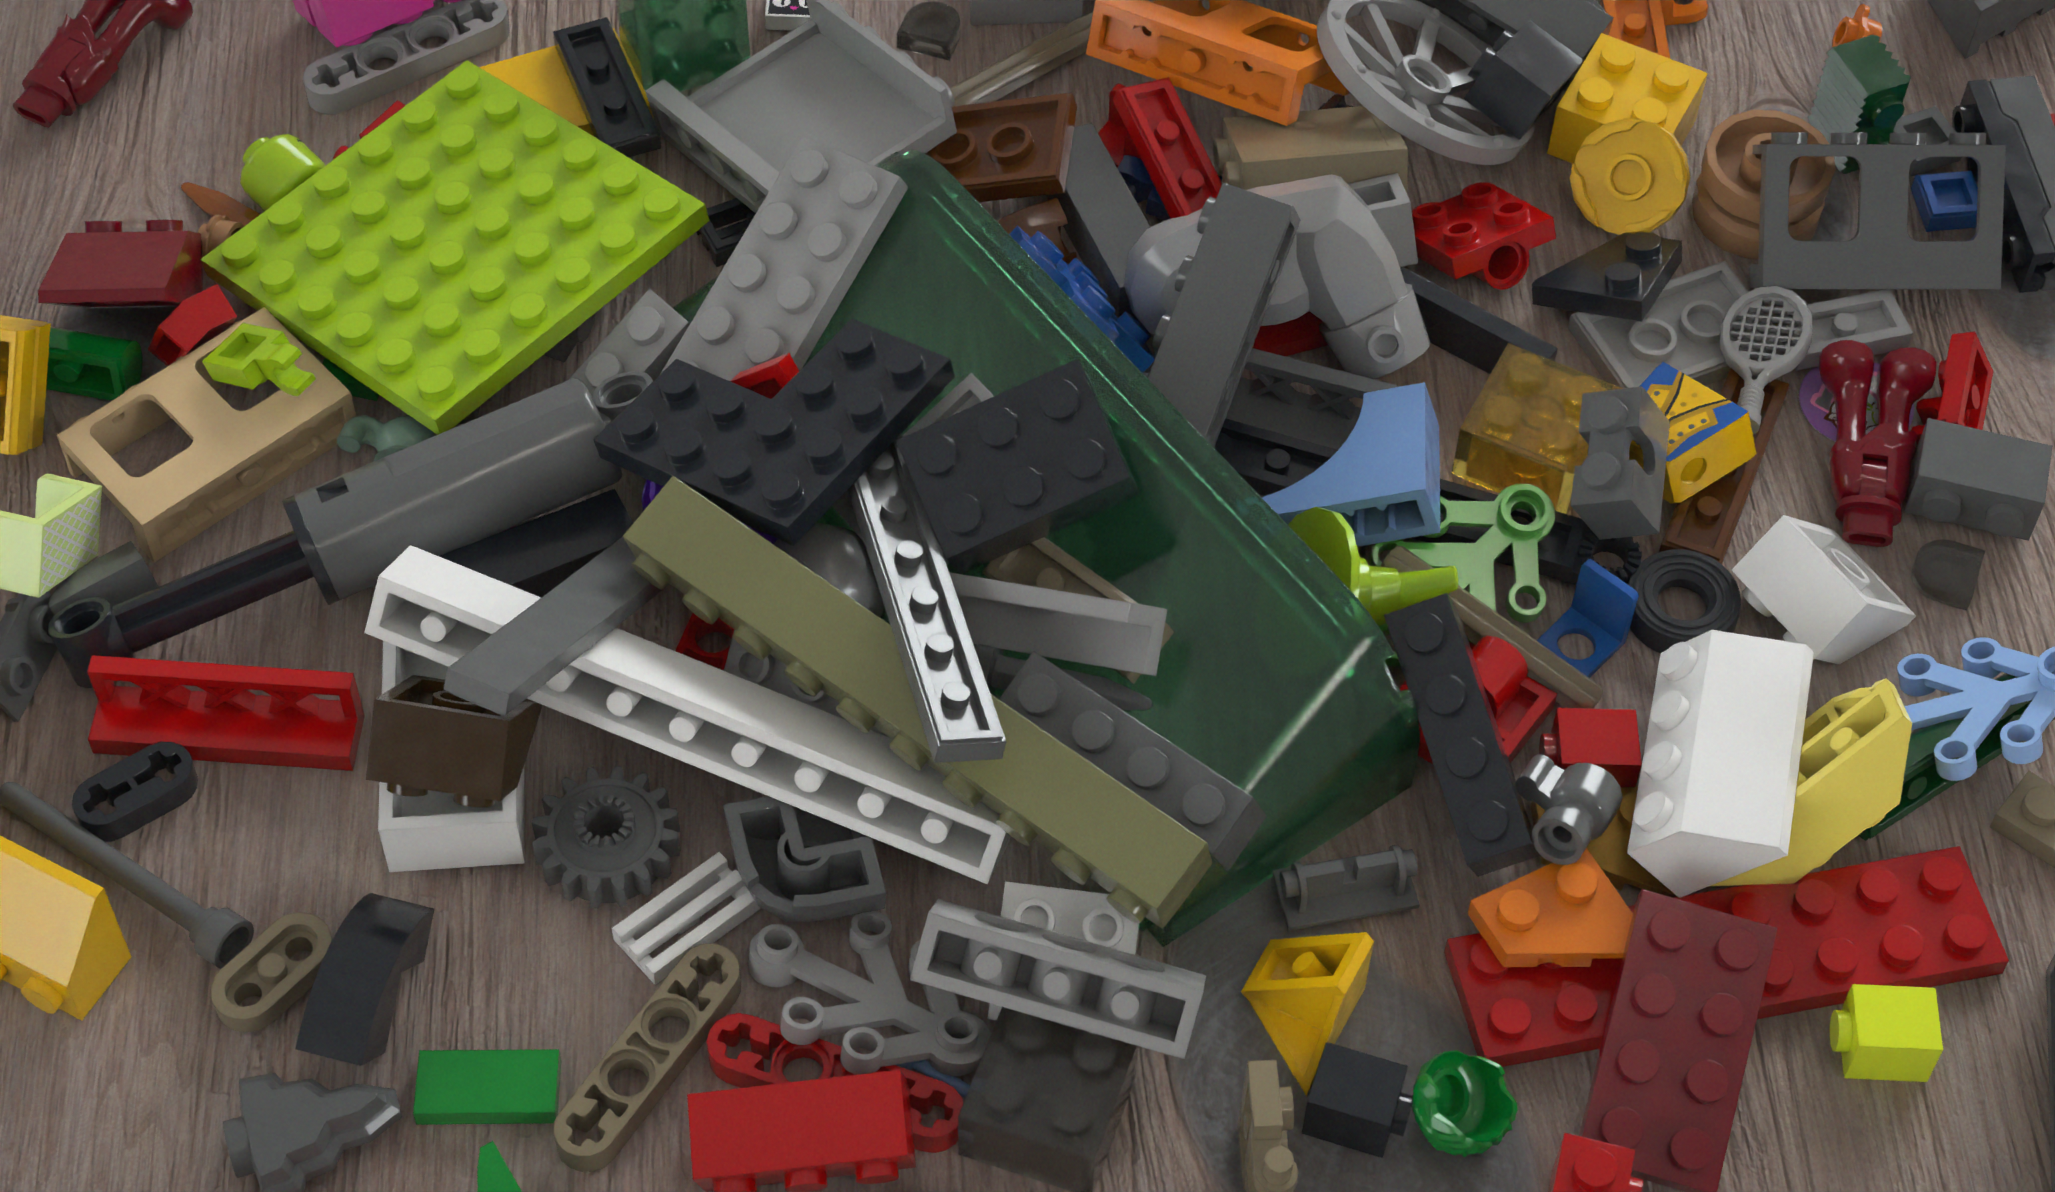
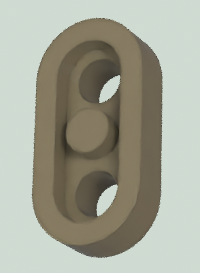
M306 912L284 915L274 921L216 974L210 990L211 999L220 1021L235 1031H258L273 1023L313 986L323 958L333 940L330 929L325 921L314 914ZM307 950L312 952L304 960H291V957L299 951ZM247 997H261V999L253 1005L246 1007L240 1006L241 1002Z

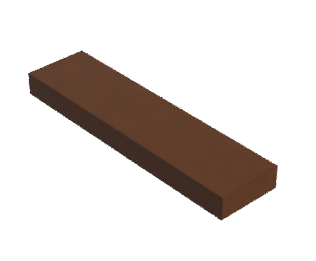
M1732 368L1729 370L1720 395L1737 404L1740 390L1744 387V380ZM1774 379L1765 385L1763 389L1765 395L1760 413L1762 419L1759 431L1753 434L1757 454L1685 501L1677 503L1659 552L1675 549L1691 550L1707 555L1723 564L1790 384Z

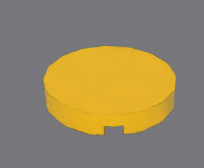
M1627 118L1604 124L1586 137L1572 165L1570 182L1575 203L1588 221L1606 232L1618 235L1625 232L1633 234L1653 232L1673 219L1686 200L1690 181L1687 155L1675 136L1654 122Z

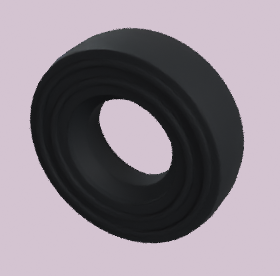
M1681 549L1662 551L1642 561L1639 568H1636V573L1628 581V585L1635 589L1639 595L1630 629L1643 644L1658 653L1666 651L1676 643L1686 642L1710 630L1733 633L1741 610V597L1738 585L1731 573L1722 564L1707 555ZM1671 587L1687 588L1698 593L1703 598L1706 604V612L1694 620L1676 619L1661 609L1658 596L1662 591Z

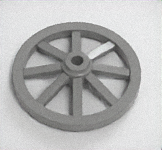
M1331 0L1318 19V43L1325 60L1336 77L1372 114L1415 143L1458 161L1479 165H1496L1514 159L1532 137L1535 125L1518 140L1508 131L1501 135L1490 136L1464 119L1501 127L1465 99L1450 96L1451 94L1470 89L1476 81L1468 74L1488 46L1466 28L1442 14L1438 9L1417 0ZM1362 16L1380 54L1345 22V19ZM1384 18L1418 30L1412 55L1403 57ZM1437 41L1444 45L1470 67L1446 74L1441 68L1431 62L1435 42ZM1360 59L1373 71L1367 70L1366 66L1363 65Z

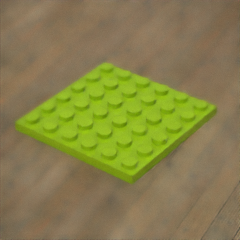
M466 60L200 260L207 276L257 311L265 307L293 336L438 435L452 429L707 224L709 217L706 205L702 201Z

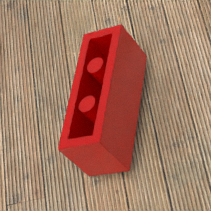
M901 1070L687 1094L693 1181L705 1192H757L756 1186L784 1183L785 1191L810 1192L827 1188V1178L855 1175L856 1183L880 1184L899 1179L898 1170L916 1168L909 1083Z

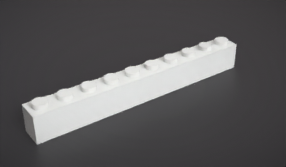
M410 545L378 576L364 633L450 667L541 597ZM614 628L527 698L985 884H988L1010 839V835L996 822L1000 816L998 813L981 801L975 808H971L958 800L943 786L942 782L946 778L928 764H925L921 770L908 765L890 749L888 745L892 739L873 730L864 733L843 718L618 628Z

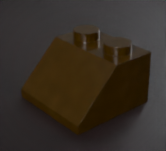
M419 675L410 676L374 699L366 780L387 783L388 792L401 796H425L428 794V790L454 794L453 801L455 803L478 808L494 806L495 801L500 802L518 787L542 704L525 699L507 715L502 716L448 693V691L444 690V679Z

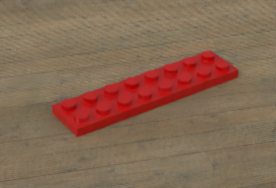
M1960 846L1807 873L1794 884L1741 885L1686 895L1680 898L1675 897V899L1778 928L1757 1020L1843 1004L1852 984L1934 987L1999 975L2003 973L2009 962ZM1635 905L1628 906L1633 913ZM1480 933L1447 939L1444 954L1477 1056L1485 1057L1500 1064L1502 1067L1600 1049L1622 958H1593L1590 967H1562L1550 962L1542 963L1537 967H1503Z

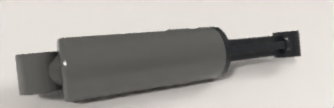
M624 372L603 381L595 388L592 397L580 379L573 378L283 499L282 502L293 531L114 606L111 603L109 604L106 599L99 597L75 601L54 615L49 623L48 631L77 685L83 688H93L87 673L92 655L135 658V652L315 577L327 604L331 605L375 586L378 576L410 545L440 556L505 531L617 483L622 477L621 467L600 458L594 439L653 380L644 372Z

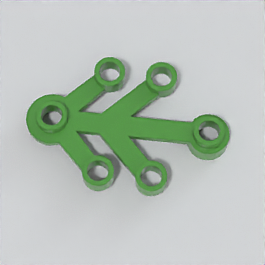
M1514 484L1506 487L1499 493L1495 501H1447L1444 497L1440 496V513L1444 517V521L1440 523V533L1423 536L1428 538L1440 537L1447 532L1449 526L1484 527L1490 529L1475 543L1404 542L1400 539L1376 543L1373 546L1369 560L1372 566H1381L1382 562L1378 554L1384 550H1393L1396 546L1405 547L1434 569L1455 566L1458 572V586L1464 590L1468 587V593L1496 612L1494 561L1511 545L1515 584L1510 588L1505 601V607L1511 618L1518 622L1529 623L1535 621L1541 615L1547 601L1546 592L1539 584L1538 542L1546 538L1551 531L1555 521V509L1549 496L1543 490L1531 484ZM1517 509L1525 510L1530 513L1533 522L1528 525H1521L1513 520L1511 512ZM1520 593L1530 594L1535 598L1537 606L1533 609H1523L1516 603L1515 596ZM1387 623L1370 630L1367 637V646L1372 657L1386 666H1401L1396 651L1387 650L1381 643V638L1390 634Z

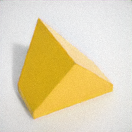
M1367 932L1270 939L1241 990V993L1250 1002L1306 1096L1313 1085L1326 1042L1336 1043L1365 990L1374 946V940Z

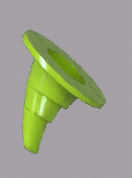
M1313 507L1296 515L1280 533L1265 564L1258 593L1257 632L1262 655L1275 675L1288 680L1301 682L1318 676L1337 656L1344 639L1363 634L1386 624L1385 614L1458 590L1457 569L1455 566H1447L1428 570L1398 572L1396 568L1368 565L1366 559L1359 557L1354 531L1341 513Z

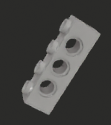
M937 899L928 912L910 980L1184 1059L1203 995L1206 975Z

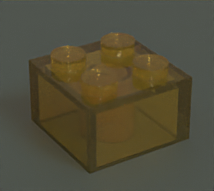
M1508 343L1460 427L1451 474L1497 493L1514 484L1534 485L1549 496L1555 511L1569 514L1572 508L1571 497L1575 466L1583 464L1588 457L1589 444L1579 434L1583 393L1623 388Z

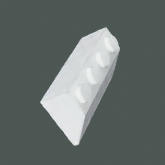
M1710 630L1686 642L1676 643L1660 654L1627 853L1679 898L1788 855L1814 652L1806 644Z

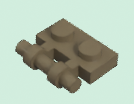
M1277 1060L1247 1062L1237 1124L1243 1190H1246V1192H1294L1297 1185L1299 1171L1294 1162L1293 1154L1288 1149L1287 1131L1293 1130L1294 1126L1293 1094L1291 1087H1279Z

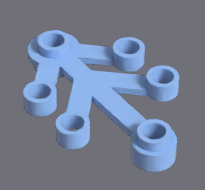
M1979 637L1969 640L1961 649L1963 670L1936 663L1933 657L1926 654H1912L1904 657L1898 663L1899 685L1905 694L1925 696L1936 689L1951 693V695L1904 706L1912 722L1911 731L1965 717L1953 734L1938 742L1934 748L1936 770L1942 778L1959 781L1972 776L1977 770L1975 751L2011 705L2032 700L2019 720L2009 722L2001 729L2002 754L2006 760L2015 764L2031 763L2042 755V733L2055 717V647L2047 649L2037 657L2002 647L1994 639ZM2001 672L2018 677L2002 682L1991 679Z

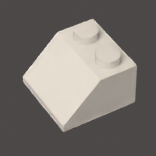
M1783 515L1732 569L1736 576L1747 586L1742 591L1744 598L1764 616L1771 617L1774 615L1788 630L1783 635V639L1787 642L1806 644L1814 652L1813 660L1817 659L1841 664L1907 626L1916 617L1907 605L1835 530Z

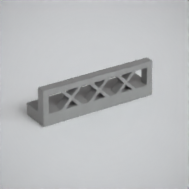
M949 572L973 644L988 645L1032 654L1034 651L1040 656L1147 675L1156 676L1167 609Z

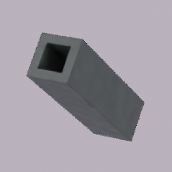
M1088 123L1074 127L1065 193L1046 196L1049 200L1058 199L1068 221V224L1063 227L1083 264L1100 280L1099 286L1108 295L1106 300L1116 310L1113 314L1119 318L1126 311L1138 321L1131 312L1124 286V278L1129 251L1145 230L1150 228V225L1093 124Z

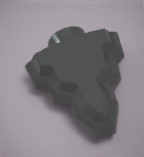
M275 1073L239 1079L241 1116L223 1121V1129L229 1156L237 1178L255 1173L260 1185V1192H304L307 1181L335 1169L344 1150L372 1142L402 1118L395 1089L357 1083L328 1090L312 1078L283 1082Z

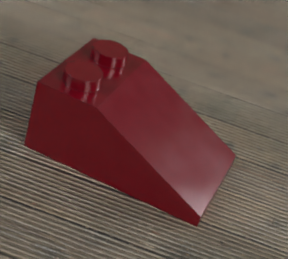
M146 220V232H123L122 221H86L85 233H66L38 289V303L81 308L178 306L183 300L203 291V270L200 260L202 258L201 233L183 231V220Z

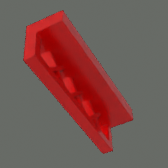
M91 656L87 673L98 699L88 736V741L94 754L131 756L143 748L158 742H174L182 745L189 752L191 759L197 761L353 771L365 718L354 673ZM114 681L132 682L140 687L116 686ZM182 685L197 686L204 691H191ZM248 690H261L271 696L255 695ZM312 694L339 696L340 700L319 699Z

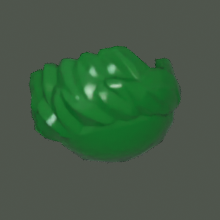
M1454 1050L1436 1054L1421 1066L1413 1086L1412 1110L1423 1135L1437 1151H1444L1455 1156L1461 1155L1462 1157H1466L1468 1154H1482L1491 1146L1499 1145L1502 1137L1512 1130L1511 1122L1515 1121L1516 1112L1518 1111L1517 1102L1506 1089V1083L1503 1078L1505 1071L1500 1064L1485 1057L1469 1056Z

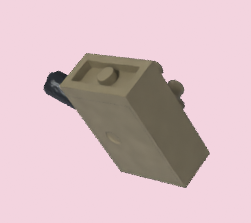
M1340 94L1333 95L1318 110L1299 111L1297 121L1288 126L1257 115L1222 118L1223 139H1214L1213 156L1217 174H1223L1224 183L1244 190L1330 174L1340 176L1349 184L1398 173L1407 193L1408 148L1400 133L1389 127L1364 106L1354 107L1346 104L1345 96Z

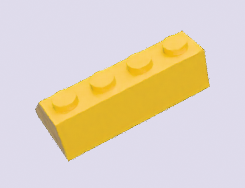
M0 836V982L4 980L18 987L29 1002L44 1012L54 1014L60 1009L82 1021L132 957L105 889Z

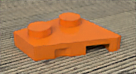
M1587 848L1579 860L1572 864L1560 865L1550 863L1470 900L1467 913L1503 967H1537L1547 962L1556 963L1562 967H1590L1593 958H1622L1633 916L1632 911Z

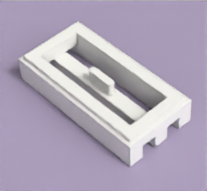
M718 852L612 927L613 939L656 985L669 975L680 959L693 947L716 942L760 910L761 907L757 905L748 891L740 873L736 869L732 872L728 868L727 859ZM730 895L735 899L655 958L649 955L677 933L682 934L698 923L702 915Z

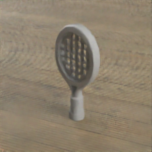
M1778 286L1759 287L1741 295L1728 308L1721 323V351L1727 365L1744 380V387L1740 390L1737 405L1749 412L1753 434L1759 431L1762 419L1760 413L1765 395L1763 391L1765 385L1791 372L1806 357L1812 343L1813 322L1806 301L1794 291ZM1749 311L1757 312L1756 315L1748 314ZM1761 312L1769 313L1768 316H1763L1760 314ZM1773 313L1781 314V317H1774ZM1785 315H1793V318L1784 317ZM1747 320L1755 321L1754 324L1746 323ZM1759 321L1767 322L1766 325L1758 324ZM1779 323L1778 326H1771L1770 324ZM1783 324H1791V327L1782 326ZM1795 325H1801L1802 328H1795ZM1733 329H1740V332L1733 331ZM1744 329L1752 330V333H1746ZM1757 330H1758V331H1765L1764 334H1757V333H1756ZM1769 332H1777L1776 335H1768ZM1781 333H1789V336L1780 335ZM1793 334H1799L1800 337H1793ZM1731 337L1738 338V341H1732ZM1742 338L1750 339V342H1742ZM1754 340H1763L1762 343H1754ZM1767 341H1775L1774 345L1766 344ZM1779 342H1785V343H1787L1786 346L1778 345V344H1779ZM1740 348H1748V351H1740ZM1752 349H1760V353L1752 352ZM1764 350H1771L1772 354L1764 353ZM1777 351H1781V352H1785V354H1784V355H1779V354H1776V352H1777Z

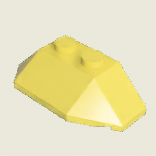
M1887 678L1875 682L1872 687L1858 688L1836 696L1805 719L1788 855L1711 886L1794 884L1814 868L1824 865L1835 852L1867 828L1877 825L1889 811L1900 804L1912 722L1896 687Z

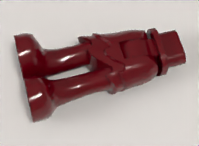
M86 0L75 19L70 18L68 13L66 14L62 26H58L55 36L39 56L34 68L28 72L22 81L25 91L13 103V108L23 118L46 128H49L60 115L71 116L76 111V105L81 106L89 102L112 79V75L119 70L118 64L133 40L151 21H154L161 27L172 30L184 26L193 14L190 1ZM117 9H120L108 27L96 39L95 35Z
M1840 340L1827 345L1819 355L1820 377L1834 397L1836 407V443L1830 450L1829 462L1831 491L1837 503L1835 516L1843 522L1842 539L1845 542L1873 547H1886L1893 542V526L1901 522V505L1908 491L1911 462L1917 452L1914 446L1917 433L1908 431L1912 404L1932 388L1936 377V360L1926 350L1915 347L1896 349L1889 352L1882 359L1877 372L1876 384L1878 426L1866 435V412L1874 372V354L1872 349L1864 343L1854 340Z

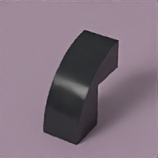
M369 893L357 902L343 920L323 958L304 1011L296 1050L363 1066L386 1052L401 973L424 961L434 908L374 893Z

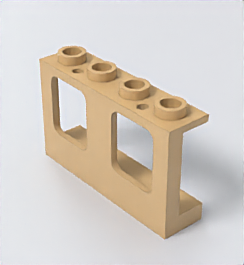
M263 307L247 318L233 323L226 331L184 357L180 356L174 363L142 383L131 386L124 394L95 412L78 419L69 428L57 434V438L70 474L77 478L85 473L94 484L102 486V492L132 523L140 548L155 563L338 445L337 438L344 424L352 417L357 416L351 392ZM242 323L283 331L290 344L298 347L302 353L294 364L302 371L313 373L316 380L299 396L289 395L280 389L252 408L238 411L232 408L216 392L217 389L227 383L212 380L202 361ZM171 418L193 440L187 449L141 477L128 475L111 457Z

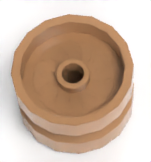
M1750 110L1731 115L1716 126L1706 144L1701 163L1702 171L1697 179L1692 198L1693 217L1704 236L1722 250L1747 259H1759L1761 154H1752L1753 145L1771 144V133L1807 132L1808 144H1829L1822 132L1808 122L1781 111ZM1801 156L1794 159L1790 165L1788 231L1795 240L1812 241L1825 206L1824 201L1836 170L1835 159L1832 156Z

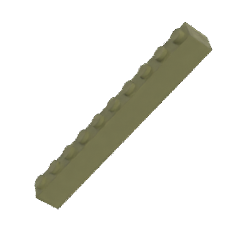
M672 476L623 535V538L636 557L631 565L645 580L659 589H663L667 583L671 584L685 594L681 599L682 602L703 621L713 625L719 618L734 628L736 631L732 635L733 638L756 658L764 660L768 654H771L787 666L784 674L809 695L815 697L822 690L839 702L836 707L838 713L860 731L868 733L872 727H875L891 738L892 741L888 745L890 749L911 767L921 770L925 764H928L946 777L942 782L943 786L967 806L975 808L981 801L1000 815L996 820L997 824L1021 844L1029 846L1035 839L1055 853L1051 858L1052 863L1069 878L1082 885L1090 878L1108 890L1110 894L1106 898L1107 901L1129 920L1140 924L1146 917L1163 929L1213 864L1206 841L992 694L990 695L1006 739L1002 759L934 763L891 625L676 477Z

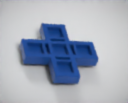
M1018 225L1001 242L1006 257L1052 298L1057 312L1102 353L1108 349L1137 377L1154 362L1155 358L1146 344L1151 337L1150 333L1128 312L1125 311L1119 318L1113 314L1116 310L1106 300L1108 295L1099 286L1100 280L1081 261L1074 258L1067 264L1062 259L1064 254L1044 234L1037 231L1030 237Z

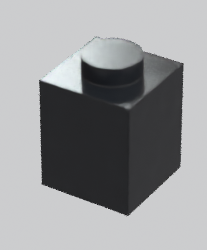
M1326 1042L1307 1101L1302 1134L1383 1158L1390 1133L1403 1137L1411 1113L1413 1095L1402 1092L1408 1066Z

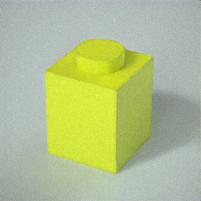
M1852 984L1841 1010H1833L1829 1030L1832 1051L1841 1052L1844 1078L1927 1082L1943 1051L1936 988Z

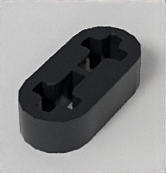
M158 742L143 748L84 781L73 794L72 807L79 825L103 841L112 842L127 836L192 798L197 789L198 776L189 752L182 745L174 742ZM166 768L169 773L175 774L176 777L171 781L164 782L159 776L156 777L155 773ZM107 801L112 807L115 806L116 810L108 815H104L99 809L96 810L95 806Z

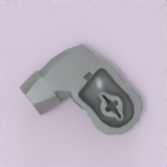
M1330 174L1247 190L1294 206L1301 220L1261 326L1291 321L1310 311L1321 319L1322 323L1319 325L1318 331L1343 370L1371 379L1394 372L1424 354L1430 347V341L1413 287L1405 283L1395 252L1367 204L1340 176ZM1202 209L1186 216L1165 220L1146 229L1129 251L1124 286L1131 312L1152 335L1155 334L1162 316L1165 313L1172 315L1181 293L1175 291V282L1179 268L1187 255L1195 256L1203 235L1197 232L1198 220Z

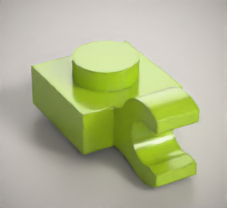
M242 323L202 361L212 380L252 390L257 385L271 380L285 393L299 396L316 380L313 373L302 371L294 364L302 353L298 347L290 344L283 331Z

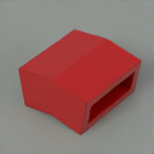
M219 285L211 286L183 300L158 326L147 350L166 366H169L180 356L184 357L226 331L234 323L237 315Z

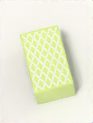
M47 473L37 480L35 518L0 510V589L39 598L98 556L101 485Z

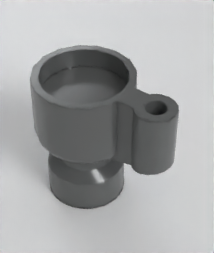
M1542 754L1533 756L1516 780V789L1519 795L1527 801H1534L1545 810L1532 830V842L1535 849L1546 860L1560 865H1569L1579 860L1590 841L1600 837L1608 828L1620 809L1623 798L1620 785L1616 779L1602 767L1591 763H1576L1564 770L1556 766L1548 756Z

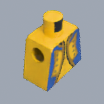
M1665 362L1657 366L1640 385L1670 421L1663 499L1669 503L1685 501L1757 454L1749 412ZM1632 440L1629 448V460L1635 459L1643 469L1644 459L1641 446Z

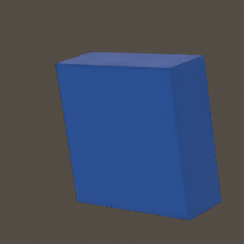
M1972 171L1915 175L1911 191L1926 232L1976 228L1978 187Z

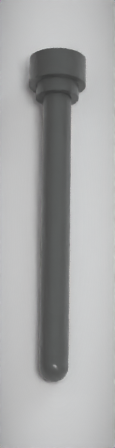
M6 782L0 786V804L188 930L190 932L189 938L194 943L195 952L217 968L222 969L251 943L254 934L253 924L230 908H203L18 783Z

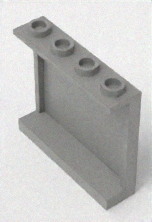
M806 0L811 17L809 21L688 97L684 96L664 79L645 90L660 135L756 213L802 135L893 174L957 133L951 108L954 106L955 100L950 88L940 77H931L916 66L913 59L906 52H897L882 41L872 27H863L851 18L838 2Z

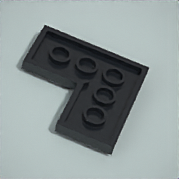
M851 319L772 399L676 358L594 439V443L600 458L663 487L674 476L738 521L794 546L955 378L951 358Z

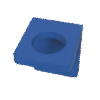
M1588 559L1581 566L1571 607L1536 641L1590 678L1626 643L1639 595L1628 584L1592 559ZM1567 634L1583 635L1592 642L1594 653L1585 659L1569 658L1560 651L1558 640Z

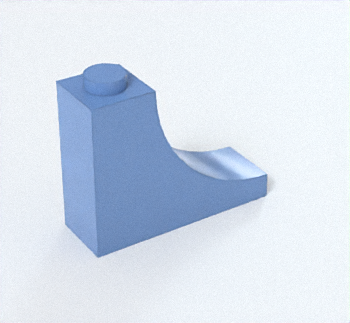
M1425 382L1364 393L1361 412L1354 429L1344 444L1327 462L1313 473L1285 489L1258 499L1239 503L1238 522L1255 564L1267 562L1280 533L1296 515L1313 507L1341 513L1354 531L1357 547L1440 533L1439 424Z

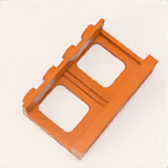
M1095 0L1086 55L1156 80L1169 77L1173 86L1285 126L1292 124L1298 119L1305 84L1309 83L1344 96L1349 94V91L1333 73L1322 54L1317 38V25L1244 0H1207L1210 4L1209 9L1203 7V0H1153V3L1149 2V0ZM1302 33L1308 36V43H1304L1301 40Z

